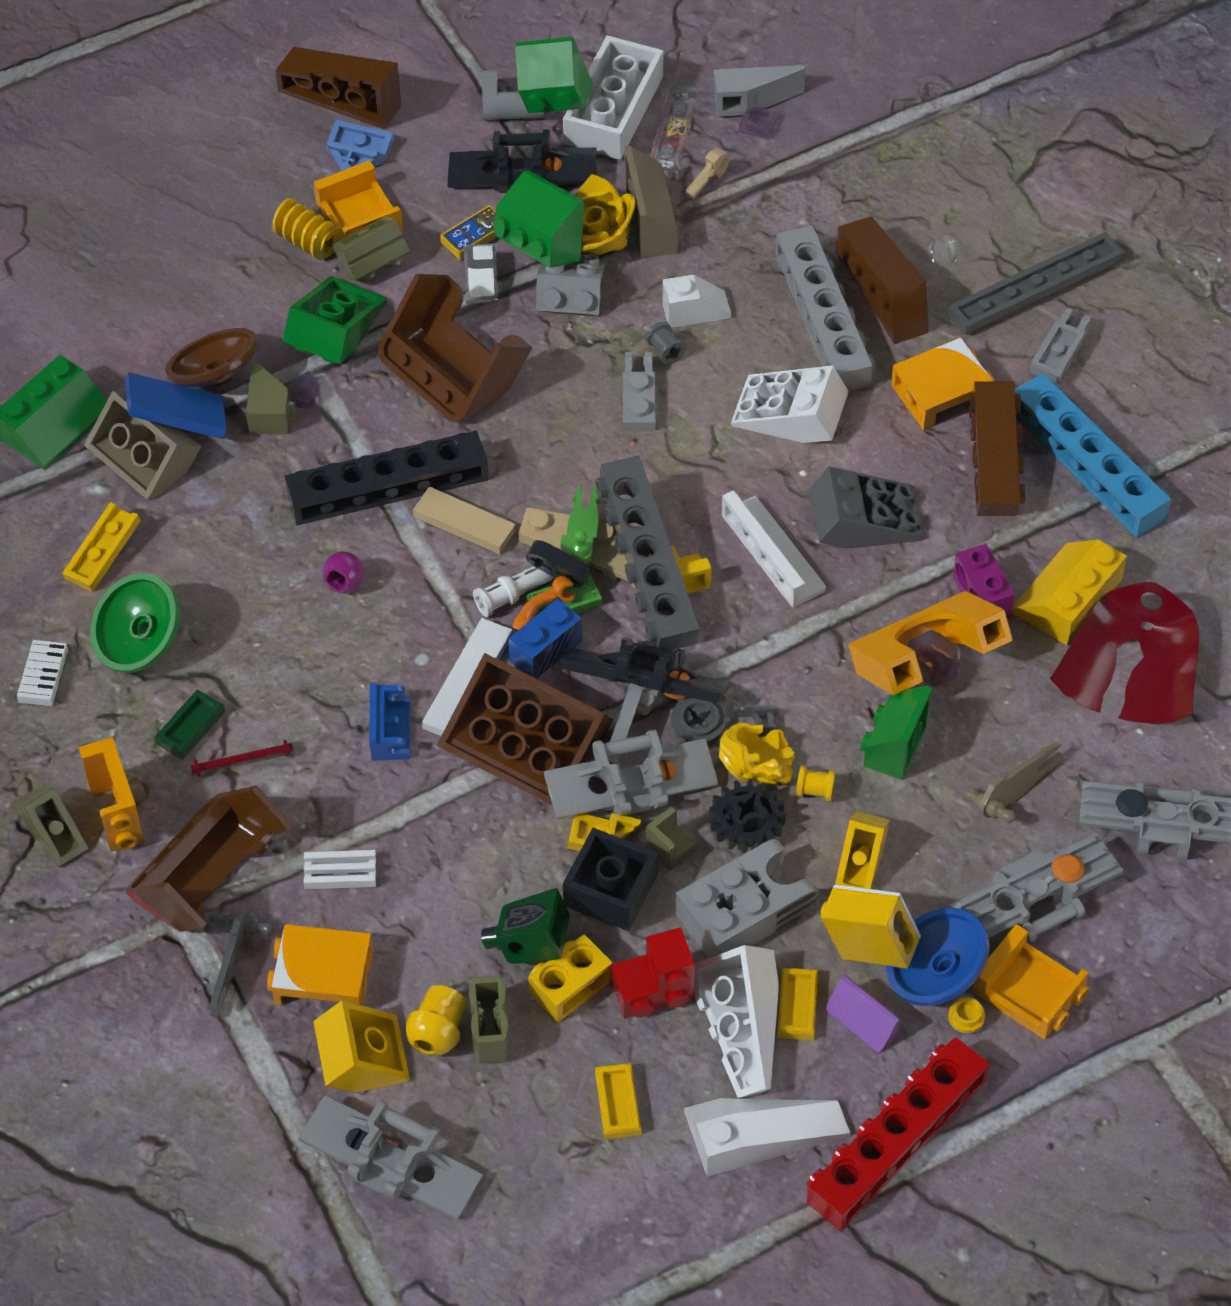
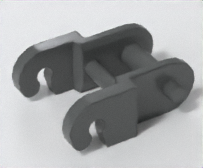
M756 703L745 704L744 710H741L740 706H735L733 709L736 717H752L755 720V725H760V719L767 718L768 725H763V732L758 734L759 737L766 736L772 730H781V727L775 724L774 717L779 713L777 707H756Z

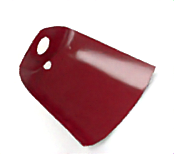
M1154 582L1135 583L1109 591L1090 611L1059 665L1051 675L1050 680L1065 696L1085 708L1101 713L1103 695L1112 681L1117 664V648L1129 639H1136L1140 643L1144 657L1133 668L1128 679L1124 705L1118 718L1132 722L1160 724L1175 722L1192 715L1199 651V626L1193 611L1169 590ZM1145 593H1154L1161 598L1162 605L1157 609L1147 608L1142 604L1141 596ZM1143 621L1153 624L1151 630H1145L1142 628L1141 623Z

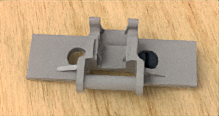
M324 1095L298 1138L299 1141L348 1165L347 1175L350 1179L393 1201H396L400 1195L405 1198L410 1196L457 1221L483 1178V1174L434 1150L441 1135V1129L435 1126L430 1129L388 1108V1103L383 1100L377 1103L368 1117ZM382 1121L423 1143L420 1147L409 1145L406 1151L383 1139L380 1122ZM419 1167H428L433 1170L435 1175L431 1181L421 1183L414 1179L413 1173Z

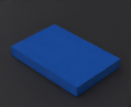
M128 372L125 387L129 416L223 439L226 432V421L221 395Z

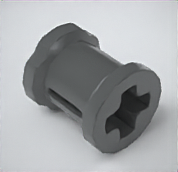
M658 322L649 328L645 335V340L649 345L657 349L659 358L664 364H671L682 357L686 346L682 340L676 339L671 333L672 328L668 322Z

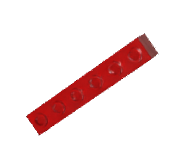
M956 1036L946 1046L940 1044L931 1054L927 1066L923 1070L919 1068L914 1070L906 1080V1087L898 1095L892 1093L885 1100L880 1114L874 1120L871 1118L866 1119L856 1133L857 1137L849 1145L843 1143L835 1151L831 1159L833 1162L825 1170L819 1168L812 1174L806 1185L808 1187L806 1203L838 1230L842 1231L987 1081L990 1063ZM948 1078L952 1083L943 1084L936 1079ZM915 1102H922L926 1104L928 1107L925 1109H919L914 1107L912 1104ZM891 1127L901 1128L904 1132L901 1134L891 1133L888 1129ZM867 1152H874L878 1154L880 1157L877 1159H868L863 1154ZM848 1177L853 1179L855 1183L844 1185L838 1179Z

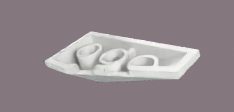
M743 945L695 963L694 974L696 1002L700 1011L706 1012L711 1027L708 1029L713 1040H718L724 1054L722 1058L723 1065L737 1097L742 1099L771 1089L779 991L774 950Z
M719 1098L684 1108V1113L707 1177L850 1136L849 1128L838 1101Z

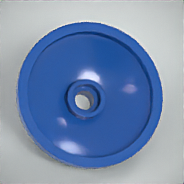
M942 908L928 912L914 920L921 937L909 967L887 966V977L891 987L902 999L914 1005L932 1006L956 998L977 980L987 962L989 937L985 927L978 918L963 909Z

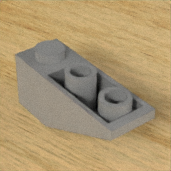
M805 65L714 69L716 117L748 115L804 93Z

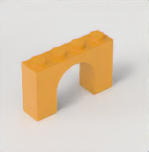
M963 591L848 643L856 674L886 692L896 695L923 682L916 653L937 645L957 643L964 644L985 654L1013 640L1004 609L967 591Z

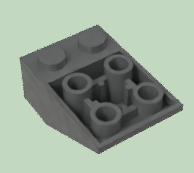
M828 466L809 489L819 543L850 549L923 541L925 538L913 485Z

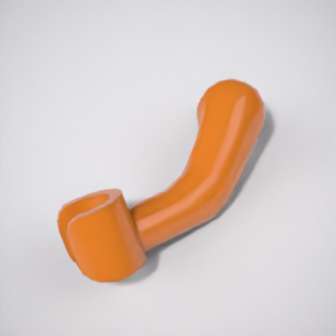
M566 576L557 577L552 584V588L532 597L524 605L513 622V628L517 630L522 628L535 617L542 607L557 598L565 602L573 600L574 594L570 590L563 591V589L573 586L574 583Z

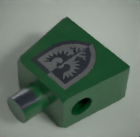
M558 888L505 904L502 907L498 925L481 930V939L485 949L500 947L506 961L510 964L561 959L570 914Z

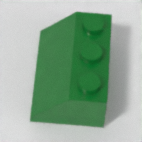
M529 170L523 171L496 205L494 236L549 268L578 262L581 259L585 201Z
M59 354L0 406V440L46 470L94 427L107 399L82 368Z

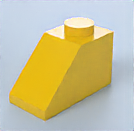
M855 811L849 820L835 885L872 889L890 823L889 819Z

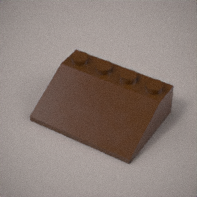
M484 653L436 746L552 805L544 772L590 762L594 756L593 742L603 741L613 718Z

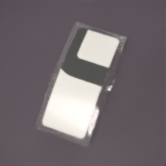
M495 244L464 245L466 303H497Z

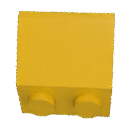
M341 1000L313 1021L325 1086L356 1093L401 1084L410 1080L397 1015Z

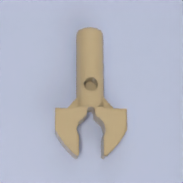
M718 147L706 155L705 168L685 190L688 198L694 199L713 176L720 179L730 162V159L726 157L728 155L727 152Z

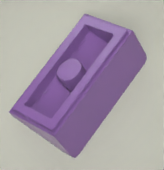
M843 975L827 1004L826 1011L876 1052L882 1053L898 1037L900 1018L849 977Z

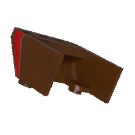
M257 785L217 794L193 815L128 886L126 894L136 904L179 932L203 929L207 923L202 915L205 911V906L202 903L244 857L254 853L257 856L262 855L273 844L271 838L275 834L290 832L294 826Z

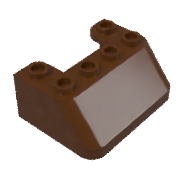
M415 274L378 346L379 358L446 419L452 422L467 421L509 391L533 347L521 337L509 335L504 337L500 343H497L493 352H491L454 320L463 303V291L459 284L448 275Z

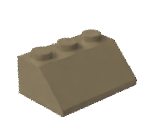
M626 146L625 191L626 194H632L636 199V208L632 216V222L640 257L647 258L678 253V240H683L681 221L675 222L677 204L675 198L670 199L669 194H672L670 176H664L662 163L632 146Z
M112 391L84 444L87 449L147 500H153L186 475L202 447L182 429L129 416L126 391Z

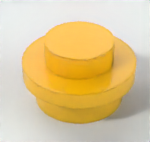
M963 997L950 1006L948 1020L955 1030L961 1033H973L983 1026L985 1011L976 999Z

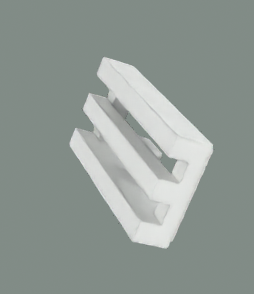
M376 850L304 852V889L376 887ZM358 872H369V875H347V874H348V873H358ZM329 873H333L334 875H344V876H315V877H312V874H329Z

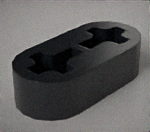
M535 540L526 554V559L531 565L554 578L566 576L574 583L573 587H582L590 573V568L583 561L545 541Z

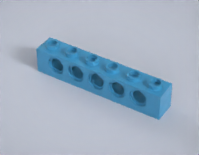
M1041 373L1015 389V393H1020L1021 410L1020 413H1016V418L1136 538L1167 520L1171 499L1166 490L1158 487L1147 476L1145 470L1141 466L1136 465L1125 454L1120 445L1114 444L1104 434L1103 429L1098 424L1093 423L1083 413L1081 407L1077 403L1072 402L1062 392L1058 384L1051 382Z

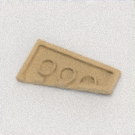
M526 507L518 533L519 541L531 546L535 540H541L560 549L561 536L567 535L570 515ZM598 520L597 542H593L592 558L587 565L603 571L604 576L613 580L621 578L628 581L625 573L626 558L624 554L619 555L615 544V535H617L615 526H609L607 521ZM648 552L639 553L641 556L644 557L651 556V554Z

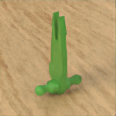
M581 484L573 497V502L575 503L568 520L567 535L561 536L560 549L587 565L592 558L593 542H597L599 526L597 504H599V497L595 485H593L589 506L587 508L582 507Z

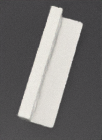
M734 490L722 495V517L792 608L825 593L826 585L756 496L742 502Z

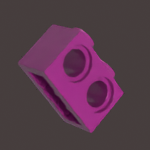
M987 543L957 552L955 554L953 579L961 592L967 591L1004 609L1006 618L1010 619L1012 617L1015 594Z

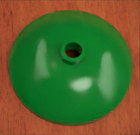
M136 573L118 580L104 593L94 610L90 627L93 650L103 664L119 672L132 673L150 667L165 654L175 638L180 619L179 602L172 587L166 581L153 574Z

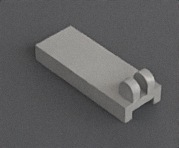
M630 683L610 742L627 738L635 713L641 715L650 713L654 697L650 693L644 692V687ZM620 755L607 757L609 764H618Z

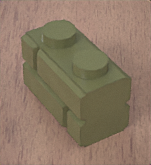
M388 216L332 244L347 278L354 281L358 280L360 283L376 276L375 271L384 266L392 268L403 262L402 257L410 253L397 221Z

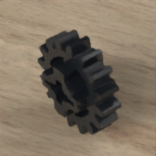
M748 779L746 786H741L740 782L735 780L734 789L730 790L728 787L722 786L721 796H713L712 806L709 807L710 830L717 831L718 842L728 840V849L732 850L736 845H741L742 853H746L748 846L756 848L761 843L774 839V836L781 837L783 825H785L786 813H784L785 803L783 800L777 801L778 792L776 790L767 793L766 783L764 782L759 787H754L752 779Z

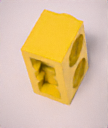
M583 934L577 940H571L564 944L561 959L544 961L533 968L528 976L529 994L559 1023L611 982V964L613 963ZM579 963L589 964V966L585 968H579L575 965ZM552 984H558L562 986L559 989L548 988V986Z

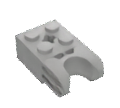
M772 839L676 892V915L708 958L743 945L753 946L776 933V928L814 906L819 892L810 881L802 879L786 885L773 882L769 878L771 874L782 866L785 856V848L778 840Z

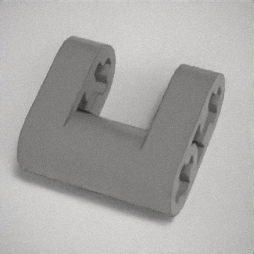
M497 70L482 71L483 120L544 118V112H527L518 91L498 92Z

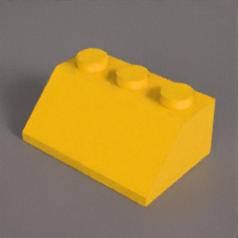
M1099 539L1066 543L1013 605L1012 614L1067 646L1076 636L1096 603L1109 591L1115 589L1122 581L1127 555Z

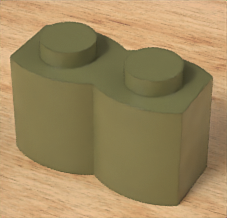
M499 975L473 977L469 986V1001L474 1055L479 1064L506 1062L510 1043L504 982Z

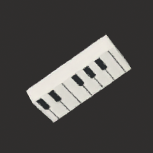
M41 640L32 641L17 693L19 703L44 706L53 705L68 652L66 643Z

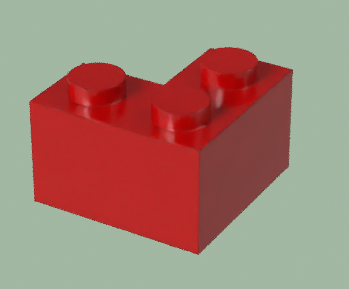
M681 927L646 936V955L611 964V983L624 1019L633 1016L637 1018L645 1017L655 1010L666 1007L678 1008L685 1005L688 1001L694 1000L695 964Z

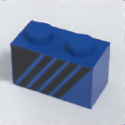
M557 598L508 638L510 662L522 672L537 679L557 663L570 648H575L582 642V618Z

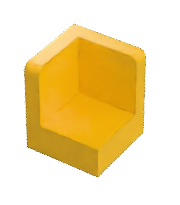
M671 545L687 593L711 588V566L708 558L701 559L698 553L679 557L675 546Z

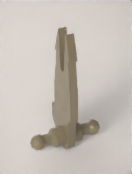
M1055 742L1041 748V752L1014 768L1005 777L999 776L990 783L986 792L980 794L975 788H968L964 793L966 800L973 801L979 813L984 817H993L995 819L1000 817L1005 823H1012L1015 820V813L1012 810L1005 809L1008 804L1012 805L1028 792L1047 771L1050 772L1063 754L1057 752L1053 756L1051 755L1061 744Z

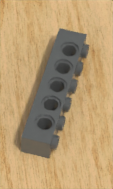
M640 456L601 464L600 476L595 479L596 489L600 498L605 497L607 503L605 514L609 526H615L617 535H615L617 551L619 555L624 554L626 558V577L629 584L634 583L637 591L635 593V603L638 612H644L647 620L645 632L650 643L654 642L657 648L675 650L697 644L700 628ZM620 495H629V496H631L632 498H631V499H623V498H621V497H619V496H620ZM637 523L640 524L642 527L633 528L629 524ZM640 552H648V553H650L652 556H650V557H644V556H641L639 553H640ZM659 581L662 585L653 586L648 582ZM668 610L672 612V615H662L658 611Z

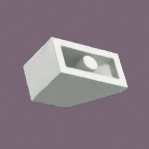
M696 275L663 279V308L671 328L731 318V311L723 289Z

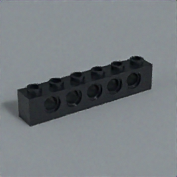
M476 430L458 433L454 436L437 440H428L403 448H394L378 454L364 455L348 461L330 463L314 469L300 470L284 476L287 496L296 526L420 497L424 495L429 487L439 491H446L488 481V465Z

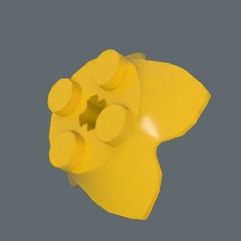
M591 174L576 195V197L585 201L581 255H602L612 250L619 251L627 244L626 237L631 228V219L636 208V199L632 194H624L620 197L615 186L608 180Z

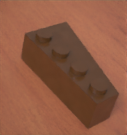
M292 47L275 70L278 92L384 130L401 107L397 62Z
M870 216L837 227L838 240L835 241L837 254L846 263L893 344L929 333L926 281L875 219Z
M974 381L968 412L969 418H972L970 427L971 441H976L973 443L972 463L974 469L978 468V472H975L974 475L977 516H1017L1019 505L1025 504V484H1019V474H1023L1024 456L1023 454H1018L1017 443H1022V424L1016 423V413H1020L1021 396L1020 393H1015L1014 381Z

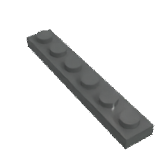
M1104 232L949 305L948 315L966 335L1123 261L1124 251L1107 232Z

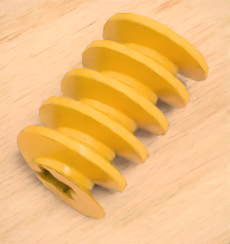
M292 197L285 199L279 205L273 218V230L277 235L284 237L285 240L293 243L296 247L302 248L306 253L312 254L317 260H324L330 257L335 252L332 244L342 240L343 232L339 226L334 228V224L331 221H325L324 217L315 215V212L311 209L306 210L303 204H297L296 200Z

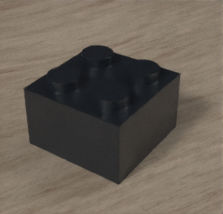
M592 827L562 884L563 901L566 907L629 931L658 876V852Z

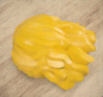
M737 723L724 731L720 740L719 758L725 768L741 781L752 779L760 784L763 782L770 784L781 782L786 784L792 779V770H794L792 762L795 758V752L788 746V741L784 737L782 730H772L766 736L759 738L758 734L763 732V725Z

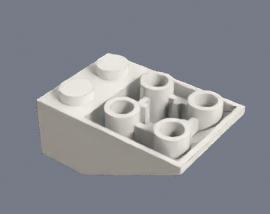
M833 365L748 375L731 425L800 443L831 441L849 391Z

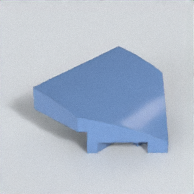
M336 119L329 139L326 142V147L341 171L369 160L375 167L385 163L395 137L391 132Z

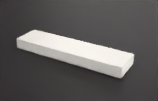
M481 618L424 717L422 729L442 736L483 654L486 653L499 660L509 643L508 638L513 635L512 629Z

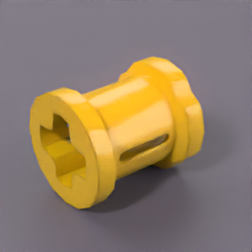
M801 765L796 797H802L803 794L824 797L825 801L831 802L836 770H830L826 773L807 770L806 766Z

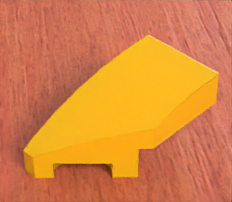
M611 813L610 820L587 814L575 815L572 821L567 849L580 851L592 827L626 839L639 829L641 820L623 815L619 816L615 813Z

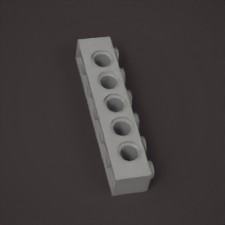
M813 225L777 233V259L822 367L833 365L848 391L871 387L872 373L876 371L875 360L871 353L867 354L864 334L862 330H857L855 326L853 308L846 305L844 287L842 283H837L835 279V267L833 261L826 258L823 238L817 237Z

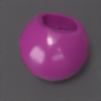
M340 551L329 556L322 569L323 579L332 591L343 594L357 590L365 576L363 563L356 555L350 552Z

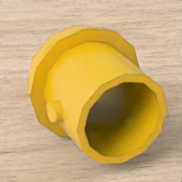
M433 985L427 989L418 1010H414L407 1016L406 1036L414 1049L429 1056H442L457 1045L460 1041L458 1027L467 1010V1001L463 995L453 988L443 985Z

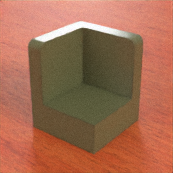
M673 807L668 808L646 826V848L658 852V860L670 871L696 851V842L677 826V811Z

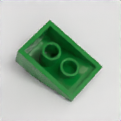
M330 276L289 308L283 342L293 345L298 351L318 355L326 362L341 364L354 353L383 309L387 298Z

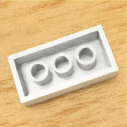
M606 35L588 70L593 85L585 108L567 110L563 117L564 145L575 148L596 147L597 154L621 160L625 153V147L629 145L663 78V50Z

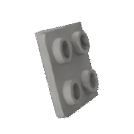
M582 255L578 262L551 268L541 263L537 273L536 311L599 315L601 281L606 269V261L599 260V257L595 255Z

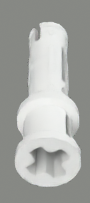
M532 566L512 577L501 576L497 579L496 583L484 589H474L473 598L482 615L489 617L493 614V610L507 603L509 605L515 604L519 600V596L553 580L554 577Z

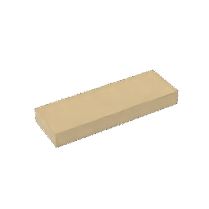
M432 487L426 490L413 509V517L497 554L503 551L516 532L515 523Z

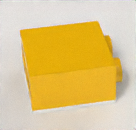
M834 885L828 900L823 903L821 908V920L842 959L900 968L909 967L921 935L901 893Z

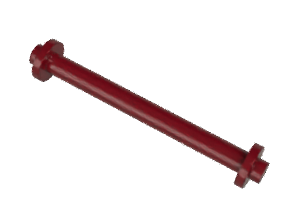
M283 740V745L198 763L196 759L194 760V765H190L192 774L197 773V777H200V772L283 753H286V757H289V752L293 751L292 743L287 744V740Z

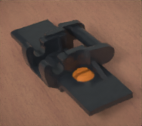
M543 129V133L501 134V131H494L493 150L450 152L447 186L448 188L494 187V190L499 191V193H507L522 172L528 170L554 185L584 184L591 174L596 175L597 148H550L551 138L549 129ZM536 145L533 146L531 158L520 159L511 158L508 147H505ZM489 166H497L499 169L494 173L484 171Z
M628 637L622 638L620 651L601 654L570 648L560 658V663L568 671L609 679L612 682L632 683L641 687L658 690L673 699L690 697L714 703L723 697L730 685L729 682L696 675L683 666L685 650L677 649L674 651L633 642L632 638ZM637 657L656 661L654 668L638 665Z

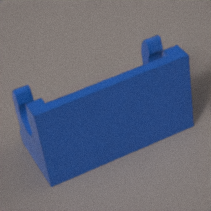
M370 683L369 743L372 761L410 759V697L401 695L405 694V687L402 685H377V683Z

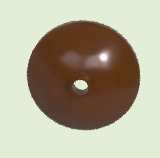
M232 328L211 333L186 345L172 356L166 365V374L171 382L186 387H209L226 384L252 359L258 347V339L252 330L245 328Z

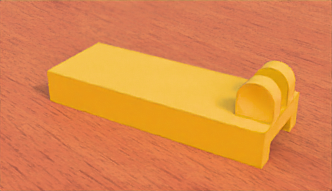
M110 502L62 572L65 580L94 592L141 522L139 515L134 512L130 514L117 508L116 504Z

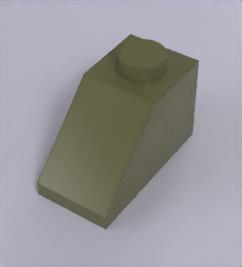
M252 363L246 410L249 434H288L289 422L295 421L296 405L295 402H290L288 388L259 363Z
M43 784L13 802L30 833L57 867L89 849L55 788Z

